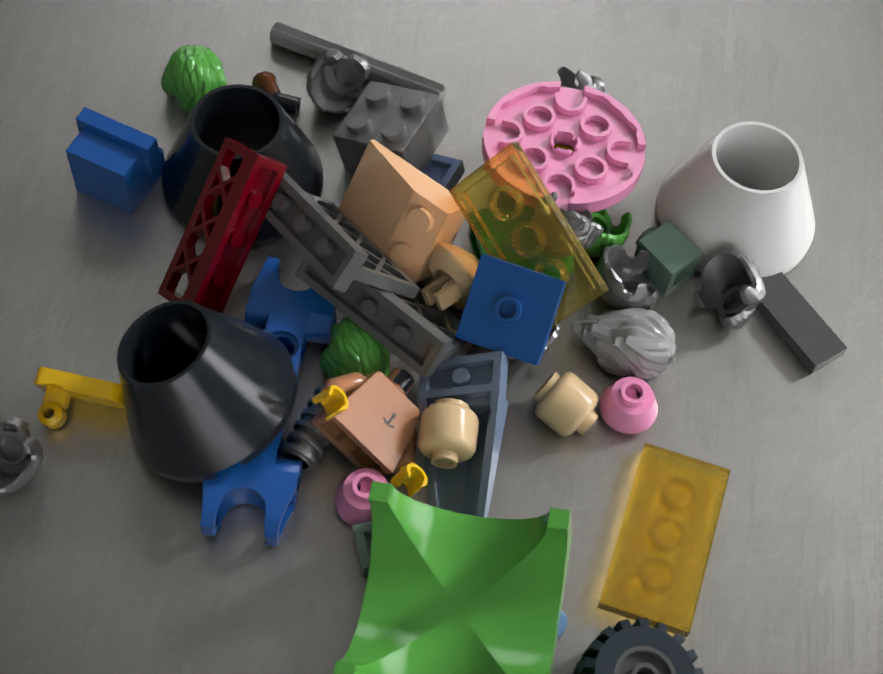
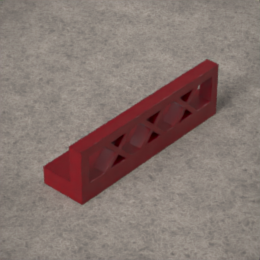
M225 137L158 294L168 301H191L222 313L288 166L277 159L256 153L241 143ZM235 153L243 157L237 174L231 177L229 167ZM222 195L223 206L219 215L214 217L212 206L216 197ZM204 234L206 245L202 254L197 256L195 245L199 236ZM187 273L188 286L182 296L175 290L181 276Z

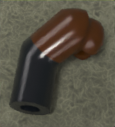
M263 71L253 77L252 86L272 95L288 115H298L301 98L281 93L276 83L275 75L269 71Z

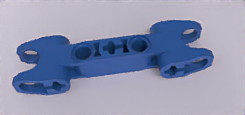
M268 256L258 277L251 286L244 321L263 328L279 338L291 354L293 369L299 384L307 343L313 342L325 345L331 343V326L337 320L336 307L312 288L293 291L284 287L280 282V258ZM292 411L277 437L256 458L244 466L238 462L216 472L218 478L202 481L203 502L200 528L203 535L215 536L220 529L222 520L230 509L237 505L251 504L260 508L265 514L263 535L265 537V545L278 547L285 527L296 507L303 469L302 461L281 458L280 448L286 441Z

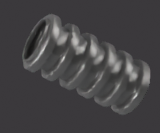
M323 386L316 387L313 395L319 394ZM310 398L307 402L308 408L302 410L300 414L301 419L297 420L293 428L295 431L289 432L287 436L288 442L283 443L280 448V452L285 459L302 461L304 470L315 469L318 463L317 459L321 458L324 453L323 447H327L330 443L310 422L324 408L320 402L314 404Z

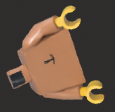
M396 367L391 370L387 377L382 372L375 371L365 376L359 372H352L328 379L322 391L311 398L314 404L320 402L324 408L310 422L358 469L370 468L380 472L382 475L391 474L394 471L395 476L391 478V484L396 488L404 484L408 490V496L410 498L413 497L428 483L426 473L416 464L415 460L417 430L415 427L420 418V411L406 397L414 385L413 377L406 370Z

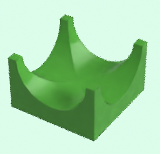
M372 481L368 499L372 514V542L365 595L350 647L342 660L335 661L333 674H552L572 543L570 510L550 507L549 512L545 515L528 519H498L473 516L419 502L402 494L390 483Z

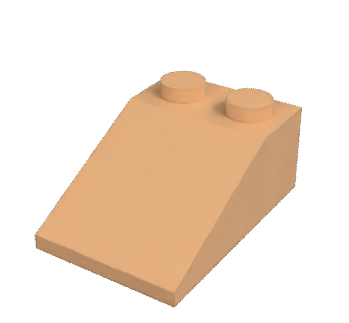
M374 139L369 141L339 206V209L414 283L431 277L427 264L434 247L440 242L453 243L471 208V205Z

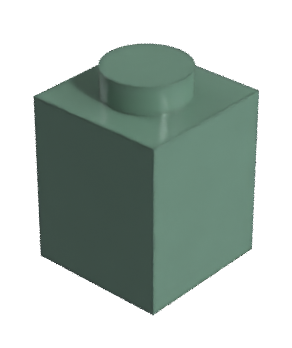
M670 220L657 229L650 227L645 230L636 241L637 248L634 256H637L640 250L649 252L650 268L644 270L642 274L664 296L695 275L703 255Z

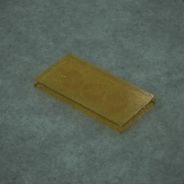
M512 142L449 190L488 255L567 281L552 328L609 291L606 283L518 142Z
M649 443L644 444L597 608L635 621L638 618L649 619V625L653 627L658 622L669 626L668 632L679 633L683 637H688L691 632L730 469Z

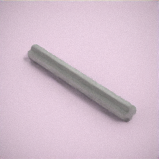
M280 21L275 22L273 28H271L270 41L276 45L316 60L322 52L331 48L339 50L343 56L352 54L365 56L371 72L368 74V80L440 95L441 102L445 97L446 85L439 81Z

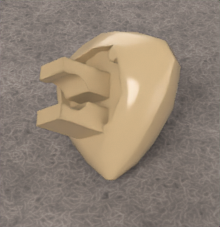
M448 242L437 243L427 264L433 282L420 290L426 305L431 306L436 302L439 310L443 311L451 307L463 311L479 259L458 245Z

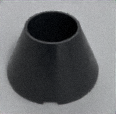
M233 84L216 88L205 94L196 103L169 151L162 171V188L166 204L173 217L185 229L225 137L233 139L249 149L257 150L254 151L256 153L277 159L288 167L285 172L306 193L321 198L323 191L322 162L312 142L272 95L260 88L244 84ZM235 155L229 167L231 177L237 174L243 157L240 155ZM222 195L216 197L212 206L214 217L219 215L223 206ZM264 218L254 242L259 241V246L278 241L284 237ZM204 234L199 236V238L205 240Z
M169 301L146 311L125 332L117 352V366L130 436L139 457L159 475L182 482H200L218 478L216 472L238 462L244 466L252 461L277 437L294 406L298 382L288 349L279 338L263 328L191 301Z

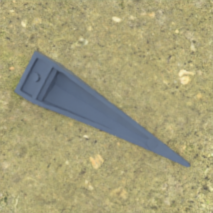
M503 351L451 357L440 362L433 375L426 378L420 376L417 396L420 421L424 409L442 398H454L466 402L479 420L476 450L471 459L458 463L455 468L443 469L432 465L431 459L424 456L428 479V501L431 506L488 518L509 404L506 399L509 359Z

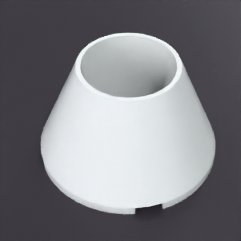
M746 121L735 123L723 129L677 164L667 174L656 198L655 213L657 222L660 221V224L663 225L670 220L703 253L697 267L699 272H702L706 262L711 260L713 255H716L718 252H731L734 250L753 261L761 277L775 275L780 272L785 274L797 266L804 258L812 243L815 232V216L801 150L788 134L766 123Z

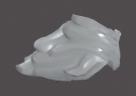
M628 308L610 310L600 316L580 311L576 315L578 321L573 322L571 325L572 331L580 333V339L596 354L599 365L611 374L650 380L663 373L670 364H675L677 360L675 357L674 331L670 327L669 322L656 311Z

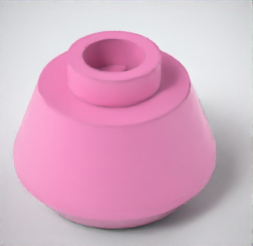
M624 377L611 383L603 390L599 399V411L603 420L612 429L625 434H636L647 430L654 423L658 413V404L648 383L637 377Z
M361 468L355 470L343 478L336 488L334 496L336 510L339 516L351 526L372 521L371 507L368 500L372 481L391 484L387 477L374 469Z

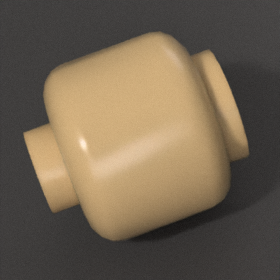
M554 372L533 396V399L537 401L534 409L536 416L561 437H566L575 430L583 435L599 417L594 411L598 403L597 393L573 372H565L562 375Z
M454 398L438 399L435 401V404L425 408L422 413L417 441L418 449L424 456L431 459L432 465L443 469L455 468L458 463L471 459L477 444L479 429L477 415L462 400Z

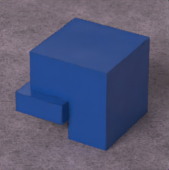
M84 107L75 118L79 134L65 150L76 190L133 215L162 175L165 163L163 149L158 147L157 138Z

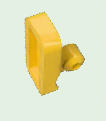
M42 366L38 368L34 385L46 392L43 399L44 404L38 409L37 416L39 421L50 429H58L66 422L67 414L65 410L69 406L71 396L75 399L125 409L121 384Z

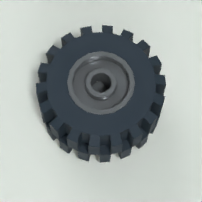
M638 618L633 625H631L629 619L618 621L613 629L610 626L605 628L582 654L573 674L704 673L703 668H694L693 663L698 659V656L693 648L689 651L684 649L681 644L686 639L682 635L677 633L674 637L666 633L669 626L658 622L654 628L649 627V619Z

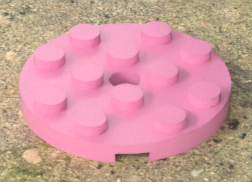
M547 81L520 87L501 98L487 116L482 137V155L493 179L507 193L516 198L518 202L536 208L545 196L552 192H557L558 199L552 205L553 211L567 209L568 211L581 213L588 209L590 213L617 204L629 195L637 185L645 164V136L632 113L613 97L589 86H585L584 91L560 87L561 81ZM559 143L561 145H570L573 147L574 151L572 152L571 149L565 150L559 147L554 149V144Z

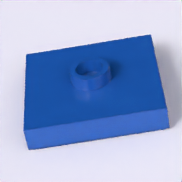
M482 254L455 337L493 351H503L507 356L538 366L540 365L567 281L488 254Z

